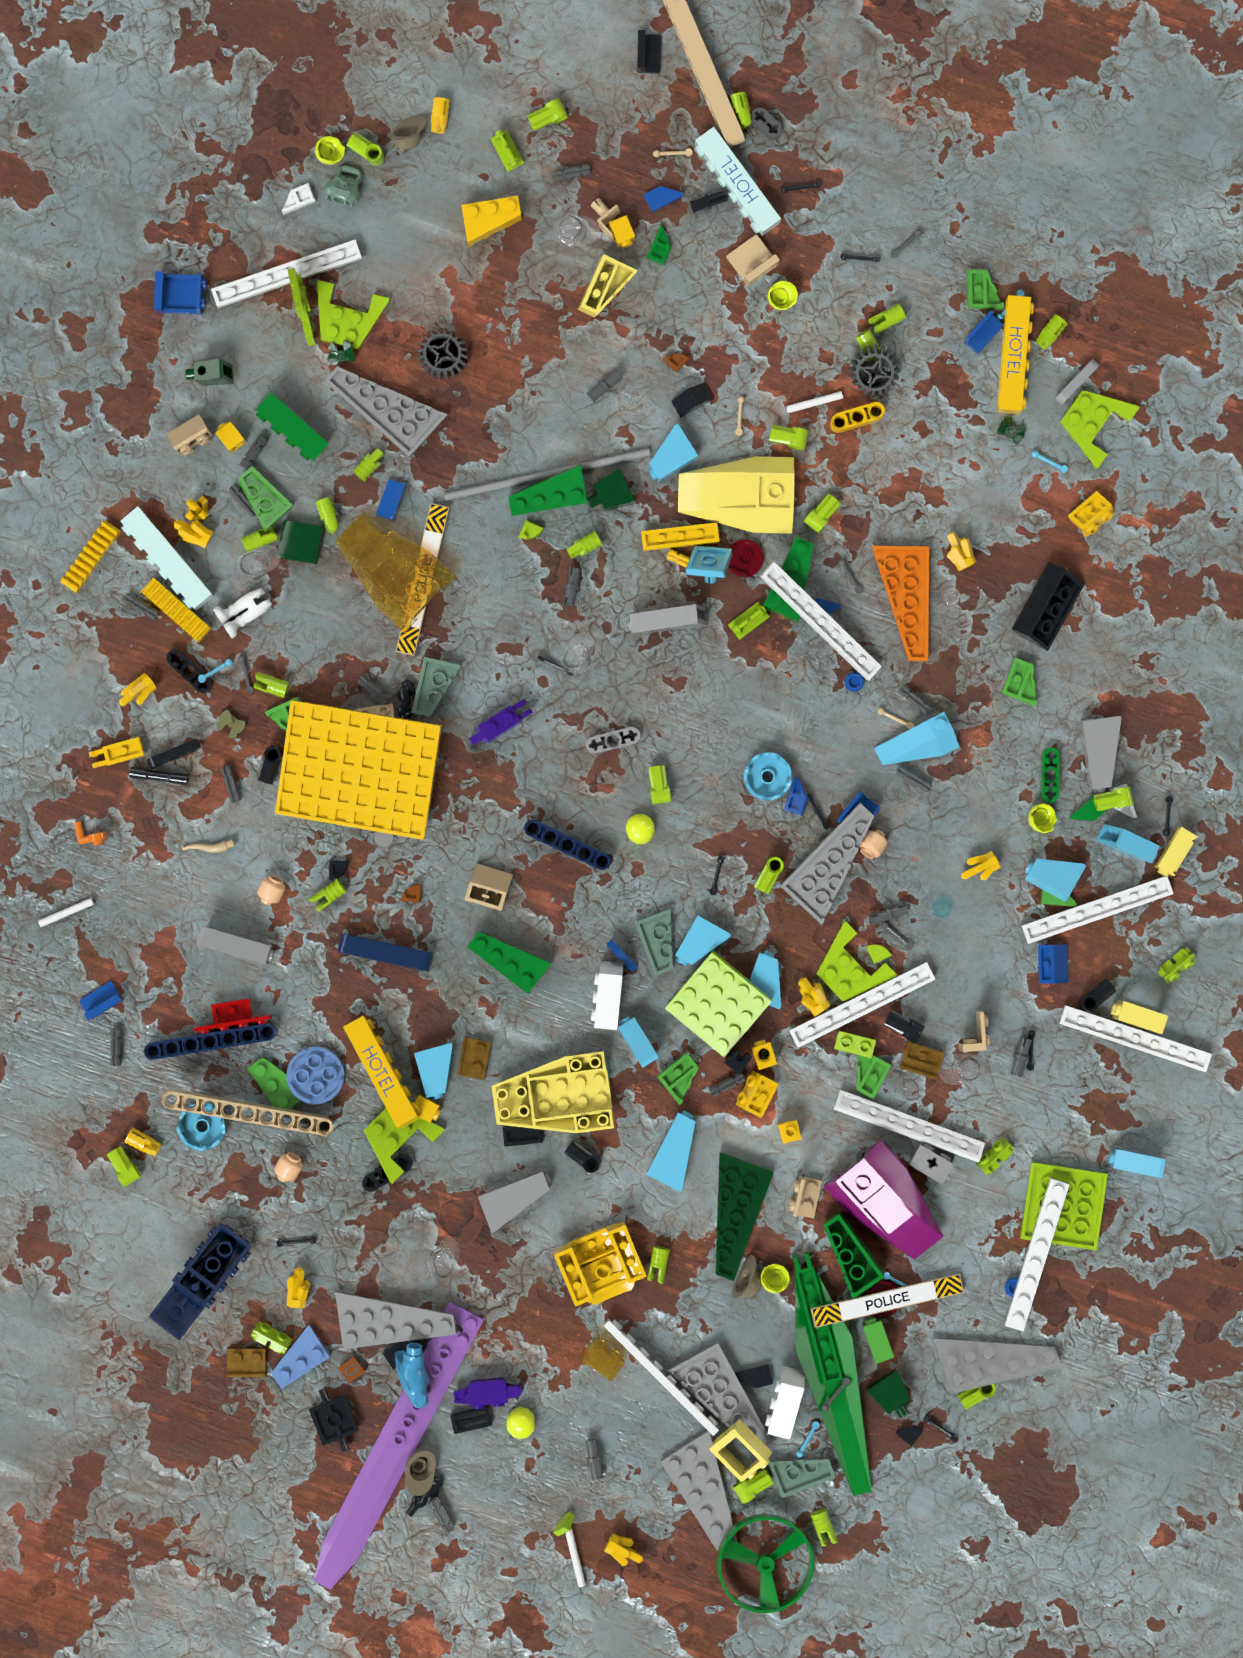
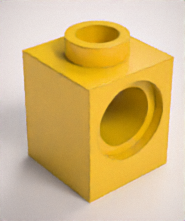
M627 215L609 222V228L614 236L617 247L622 246L626 248L631 246L633 241H635V234Z
M231 421L229 423H222L217 428L218 431L215 432L231 454L247 443Z
M765 1039L755 1042V1046L751 1047L758 1070L777 1065L771 1043L766 1042ZM763 1048L769 1051V1056L766 1059H760L758 1056V1052Z
M419 1094L415 1101L420 1110L418 1113L419 1117L429 1123L433 1119L437 1120L441 1113V1110L438 1109L440 1104Z
M796 1119L777 1124L783 1144L802 1139Z

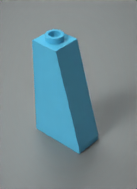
M684 1110L682 1113L677 1112L646 1172L648 1176L679 1192L683 1189L696 1122L692 1119L694 1115Z

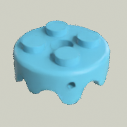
M772 752L761 753L753 757L748 762L744 771V783L747 790L760 800L770 801L781 797L787 792L792 782L790 765L780 755ZM769 771L773 774L771 782H765L762 779L764 772Z
M208 1102L204 1104V1108L207 1110L215 1107L214 1104ZM182 1111L176 1129L182 1142L187 1147L198 1151H206L217 1146L222 1141L226 1133L227 1123L225 1118ZM199 1121L207 1123L208 1128L206 1131L202 1132L198 1129L197 1124Z

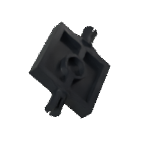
M326 1388L320 1389L318 1392L322 1402L309 1408L322 1445L330 1442H339L342 1452L350 1449L346 1438L350 1434L359 1431L346 1394L336 1398H329Z

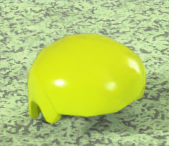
M325 136L316 143L315 155L321 163L334 165L344 157L345 146L341 144L338 138Z
M779 281L770 287L767 298L770 305L776 310H787L796 304L798 292L791 282Z
M1040 803L1031 808L1028 814V821L1034 831L1048 833L1054 830L1053 827L1057 817L1055 810L1050 805Z
M635 814L628 819L626 832L630 841L637 845L646 844L652 840L655 834V826L647 815Z
M771 1264L764 1267L760 1275L762 1286L770 1293L784 1291L790 1282L789 1272L784 1266L779 1264Z
M525 1407L512 1409L506 1421L508 1432L518 1439L531 1436L535 1429L534 1414Z

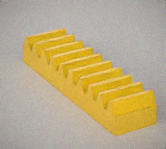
M106 520L102 521L96 533L92 535L88 544L84 546L83 551L79 553V557L74 560V564L70 566L65 576L62 577L61 583L78 594L121 531Z
M717 523L641 531L643 551L646 552L719 543Z
M154 577L141 591L198 643L212 629Z

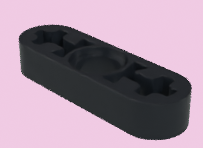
M177 649L168 652L166 657L168 664L198 692L208 693L212 689L213 683L209 677L206 678L208 681L206 689H200V683L197 680L194 683L192 682L199 673L201 675H205V673L186 655ZM173 654H180L179 659L183 663L185 662V660L188 661L187 663L182 665L180 670L178 669V667L181 666L179 663H177L176 661L173 663L171 662L173 660V658L171 657ZM187 666H193L195 669V673L191 677H187L184 673Z
M194 739L155 755L146 761L149 768L153 769L197 751L201 746L198 739Z
M402 1154L394 1158L393 1161L398 1165L401 1163V1158L404 1160L408 1159V1167H400L405 1173L412 1168L413 1160L411 1156ZM382 1166L363 1178L362 1186L366 1191L373 1192L389 1183L388 1178L382 1175ZM378 1172L380 1179L384 1182L380 1183V1180L374 1183V1188L371 1186L367 1187V1178L375 1179L378 1177L375 1173Z

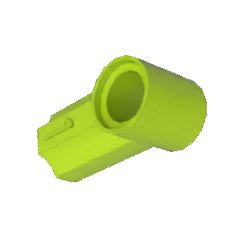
M559 98L548 102L544 108L527 115L534 132L551 123L557 124L568 117Z
M357 132L351 135L347 143L348 148L368 160L373 166H379L384 162V153L378 145L373 144ZM373 152H379L377 158H370Z
M772 424L769 441L788 445L792 449L805 450L809 431L798 427L787 428Z
M828 493L817 508H814L809 513L804 522L819 533L841 503Z
M665 765L649 767L652 805L671 802Z
M1130 786L1093 795L1097 811L1134 805Z
M772 856L768 858L754 885L755 888L764 893H770L784 867L783 861L779 857ZM778 860L780 862L779 869L771 870L769 867L770 862Z
M122 1146L107 1154L123 1187L142 1177L137 1166L130 1161Z
M991 1384V1389L988 1392H983L981 1387L962 1391L957 1396L965 1410L985 1398L992 1397L996 1392L995 1384Z
M765 1468L756 1473L751 1479L746 1478L743 1482L738 1481L733 1485V1489L742 1504L754 1499L757 1493L773 1485L774 1482Z

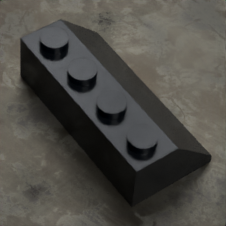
M1048 563L1015 621L1012 630L1027 641L1048 651L1084 584L1065 568Z

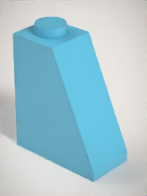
M679 424L673 427L649 463L650 469L648 472L653 480L657 479L658 482H661L698 459L696 451Z
M1103 824L1096 841L1148 863H1153L1159 849V845L1130 831Z
M1036 859L1034 864L1030 862L1025 871L1028 875L1025 880L1066 902L1086 865L1082 863Z
M697 915L675 954L678 957L676 961L685 966L688 963L693 965L727 940L731 934Z
M764 951L763 954L758 953L749 981L772 999L769 1006L780 1009L781 996L778 959L774 958L775 954Z
M628 1016L619 1022L621 1025L618 1029L642 1068L659 1058L635 1017L631 1019Z
M453 1042L414 1053L426 1098L431 1097L432 1100L442 1098V1093H445L447 1090Z
M1113 1148V1152L1109 1153L1108 1163H1111L1110 1167L1157 1178L1163 1177L1166 1159L1162 1157Z

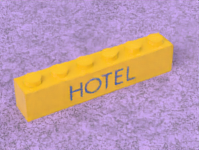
M1008 295L1006 298L997 412L1020 414L1022 409L1026 407V398L1023 397V392L1027 390L1028 379L1025 378V371L1029 369V360H1026L1027 352H1030L1031 341H1028V333L1032 331V322H1029L1030 314H1033L1034 309L1031 297Z
M361 1016L345 1025L343 1028L396 1127L402 1129L420 1119L418 1115L420 1110L415 1102H411L409 1098L411 1093L408 1087L402 1085L400 1072L397 1068L394 1069L392 1067L393 1059L389 1052H384L382 1048L384 1042L379 1035H375L373 1031L375 1026L370 1018L367 1020L366 1017Z

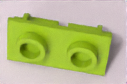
M499 130L495 133V136L490 138L507 172L524 164L507 130L503 132Z
M757 602L728 624V626L740 640L770 616L766 613V609Z
M1187 947L1185 949L1182 948L1172 957L1176 961L1175 964L1168 960L1159 967L1157 973L1160 977H1164L1166 984L1170 981H1176L1182 971L1190 969L1195 964V954H1191Z
M839 1031L836 1036L834 1049L872 1058L876 1040Z
M1002 1137L975 1164L986 1176L989 1173L992 1174L1000 1166L996 1160L999 1158L1004 1162L1013 1154L1014 1148Z
M261 1321L257 1323L251 1334L253 1340L263 1345L270 1341L271 1344L268 1348L279 1354H285L293 1340L287 1334L279 1332Z

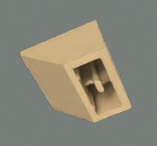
M200 415L195 416L167 433L172 446L180 456L192 454L195 451L194 448L199 445L201 447L211 442L210 439L213 438L212 433Z
M476 863L464 900L502 911L513 874Z

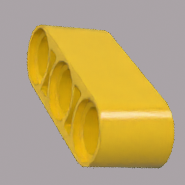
M873 402L839 412L832 417L830 428L836 433H842L878 422L883 418L885 408L881 403ZM878 408L881 414L873 416L871 409ZM855 413L860 414L862 421H854L852 415ZM834 420H843L844 426H835Z

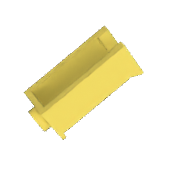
M1178 827L1154 866L1159 869L1157 872L1166 877L1175 876L1173 872H1177L1194 843L1192 840L1198 838V836L1183 827Z

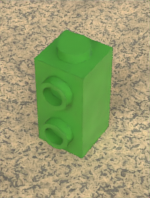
M872 1317L865 1320L862 1328L875 1363L878 1364L894 1358L880 1318Z

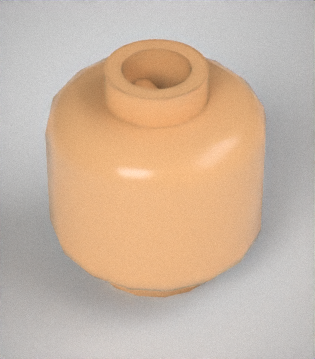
M877 829L875 831H867L859 846L860 852L870 859L880 857L888 843L885 834Z
M274 875L263 878L257 891L261 902L267 905L280 902L286 888L281 878Z
M290 1152L281 1155L274 1168L275 1173L278 1175L277 1178L282 1182L296 1180L303 1167L301 1158Z

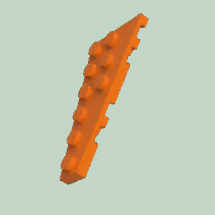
M871 546L907 659L914 662H928L929 546Z

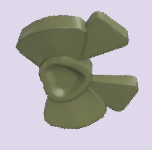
M225 710L220 715L219 722L216 725L218 731H221L226 725L232 727L228 738H237V734H240L245 729L246 721L238 720L232 716L230 710Z

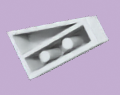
M600 962V971L595 973L594 985H598V992L594 991L593 1003H596V1010L592 1009L591 1021H595L594 1028L617 1030L624 963Z
M782 1366L779 1381H776L774 1392H776L775 1398L772 1397L770 1403L771 1414H767L765 1426H768L767 1434L790 1439L804 1391L805 1373L803 1370Z

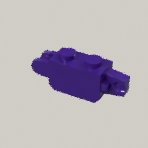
M523 699L512 707L511 705L478 725V728L475 729L477 734L469 738L472 745L474 746L480 741L484 744L490 743L519 725L523 719L533 713L530 709L523 712L520 716L516 715L515 710L523 707L527 703L526 700Z
M503 1377L471 1380L468 1387L454 1391V1402L469 1404V1407L474 1406V1409H483L485 1405L493 1404V1407L505 1406V1403H508L509 1398L519 1397L523 1389L519 1384H507V1380Z

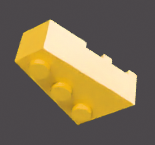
M518 196L461 205L469 247L522 220Z

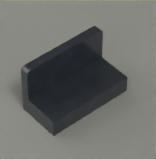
M638 30L637 73H660V35H646V30Z

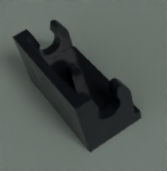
M735 1049L723 1062L741 1074L752 1056L746 1052L741 1059V1055H738L740 1050Z

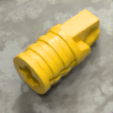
M433 98L431 132L444 134L448 121L449 99Z
M133 1127L124 1142L153 1156L157 1155L161 1147L158 1141Z

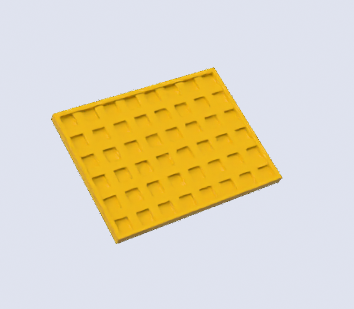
M291 700L275 814L424 840L426 837L442 725Z

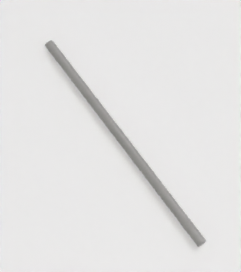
M647 448L579 464H581L583 471L650 456V451ZM575 465L444 493L445 501L543 480Z

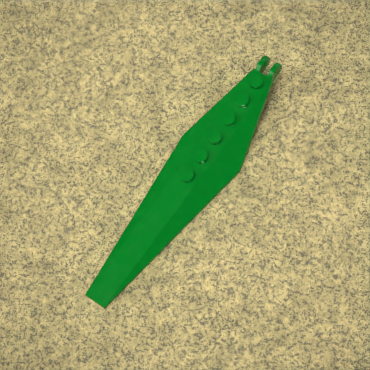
M808 1251L804 1252L807 1267L802 1269L799 1266V1258L795 1254L792 1257L796 1269V1353L852 1495L856 1496L872 1492L853 1338L844 1321L817 1328L814 1327L810 1308L830 1304L833 1301L814 1266H812ZM849 1378L850 1384L842 1389L829 1405V1409L827 1411L822 1410V1405L827 1403L843 1383L842 1380Z

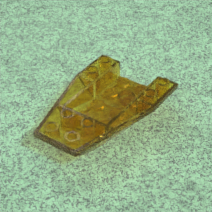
M360 514L335 541L376 607L404 633L416 622V616L441 589L445 591L457 578L428 550L363 514Z

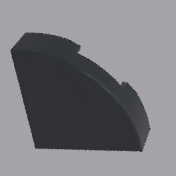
M329 861V880L341 877L346 872L349 861Z
M909 1426L898 1430L896 1435L912 1446L923 1430L915 1426Z

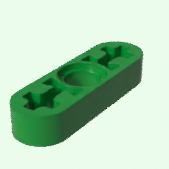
M1053 747L1045 749L1041 754V799L1046 803H1053L1059 797L1060 754ZM1049 751H1052V754L1056 756L1052 759V765L1056 764V768L1052 766L1045 768V764H1049V758H1046V754H1049ZM1047 770L1055 772L1054 780L1049 781L1045 778ZM1045 783H1055V787L1051 786V792L1055 793L1051 800L1048 799V796H1045V793L1049 791V786L1045 787Z

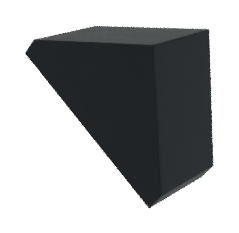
M705 383L688 388L673 399L671 403L679 417L682 418L714 399Z

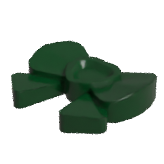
M344 340L343 350L340 351L335 342L330 344L328 347L330 350L328 358L331 365L335 366L339 362L346 360L349 362L355 361L356 355L351 347V342Z
M1012 417L1004 418L997 429V433L1005 435L1012 439L1015 444H1019L1025 435L1026 428L1024 424L1021 423L1016 429L1014 426H1011Z

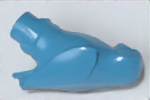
M410 1343L407 1344L406 1351L400 1350L395 1352L396 1370L401 1386L406 1391L412 1405L415 1408H424L429 1404L426 1389L430 1380L424 1366L422 1345Z

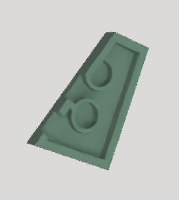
M424 657L412 713L431 717L462 665Z
M671 909L636 921L635 925L654 975L657 976L673 970Z
M829 1458L773 1460L769 1462L782 1498L836 1478Z

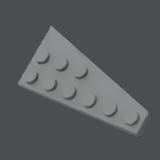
M336 367L324 380L409 458L448 416L446 413L437 411L430 406L414 401L407 396L384 388L340 367Z
M859 803L780 884L821 925L874 818V815L862 803Z
M339 1291L335 1292L343 1350L457 1334L455 1314L375 1298H366Z
M935 1338L932 1341L950 1394L1061 1367L1055 1347Z
M718 1342L667 1370L728 1428L740 1419L768 1448L774 1446Z
M707 1430L660 1461L718 1552L720 1543L725 1534L733 1527V1522L717 1459L709 1450L712 1445L710 1432ZM734 1534L731 1539L737 1542L736 1534Z

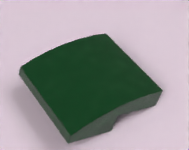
M283 520L277 558L317 565L324 527Z

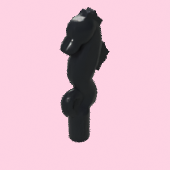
M408 679L402 682L400 691L396 694L399 701H402L398 708V714L402 719H408L412 715V709L408 706L411 703L410 692L415 693V689L413 688L414 684Z
M434 1476L432 1487L427 1493L421 1496H413L412 1505L406 1511L407 1515L412 1517L418 1508L426 1506L429 1497H438L441 1485H443L442 1477Z

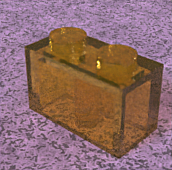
M593 1338L580 1356V1360L612 1382L625 1364L624 1355L617 1350L611 1351L607 1348L608 1344L602 1339L596 1340Z

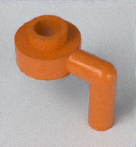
M74 822L79 844L93 842L94 846L105 844L104 840L108 839L106 831L84 836L82 822Z

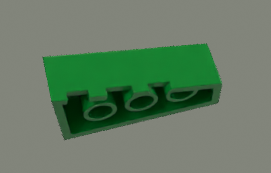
M271 392L254 408V411L257 413L256 416L262 422L267 421L271 425L270 429L278 436L282 434L286 438L285 442L290 447L294 448L296 446L301 451L299 454L306 461L309 459L314 461L329 444Z
M581 464L508 495L511 516L587 503Z
M796 536L781 569L805 590L814 544ZM771 588L763 607L797 624L799 614Z
M478 932L467 946L527 994H529L552 964L482 932Z
M840 1210L827 1218L823 1226L852 1299H854L883 1279L885 1273Z

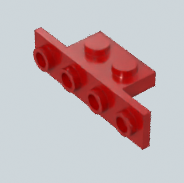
M250 998L211 1005L214 1023L194 1027V1032L199 1031L200 1034L210 1033L213 1028H218L219 1031L229 1030L231 1025H238V1028L247 1027L249 1022L255 1021L257 1025L268 1023V1019L273 1017L272 1014L253 1017Z

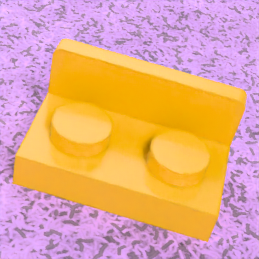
M1096 491L1072 511L1068 517L1087 538L1089 535L1094 534L1104 522H1108L1112 518L1114 510L1112 504Z
M752 1071L751 1075L747 1077L745 1087L738 1095L736 1105L762 1118L779 1084Z

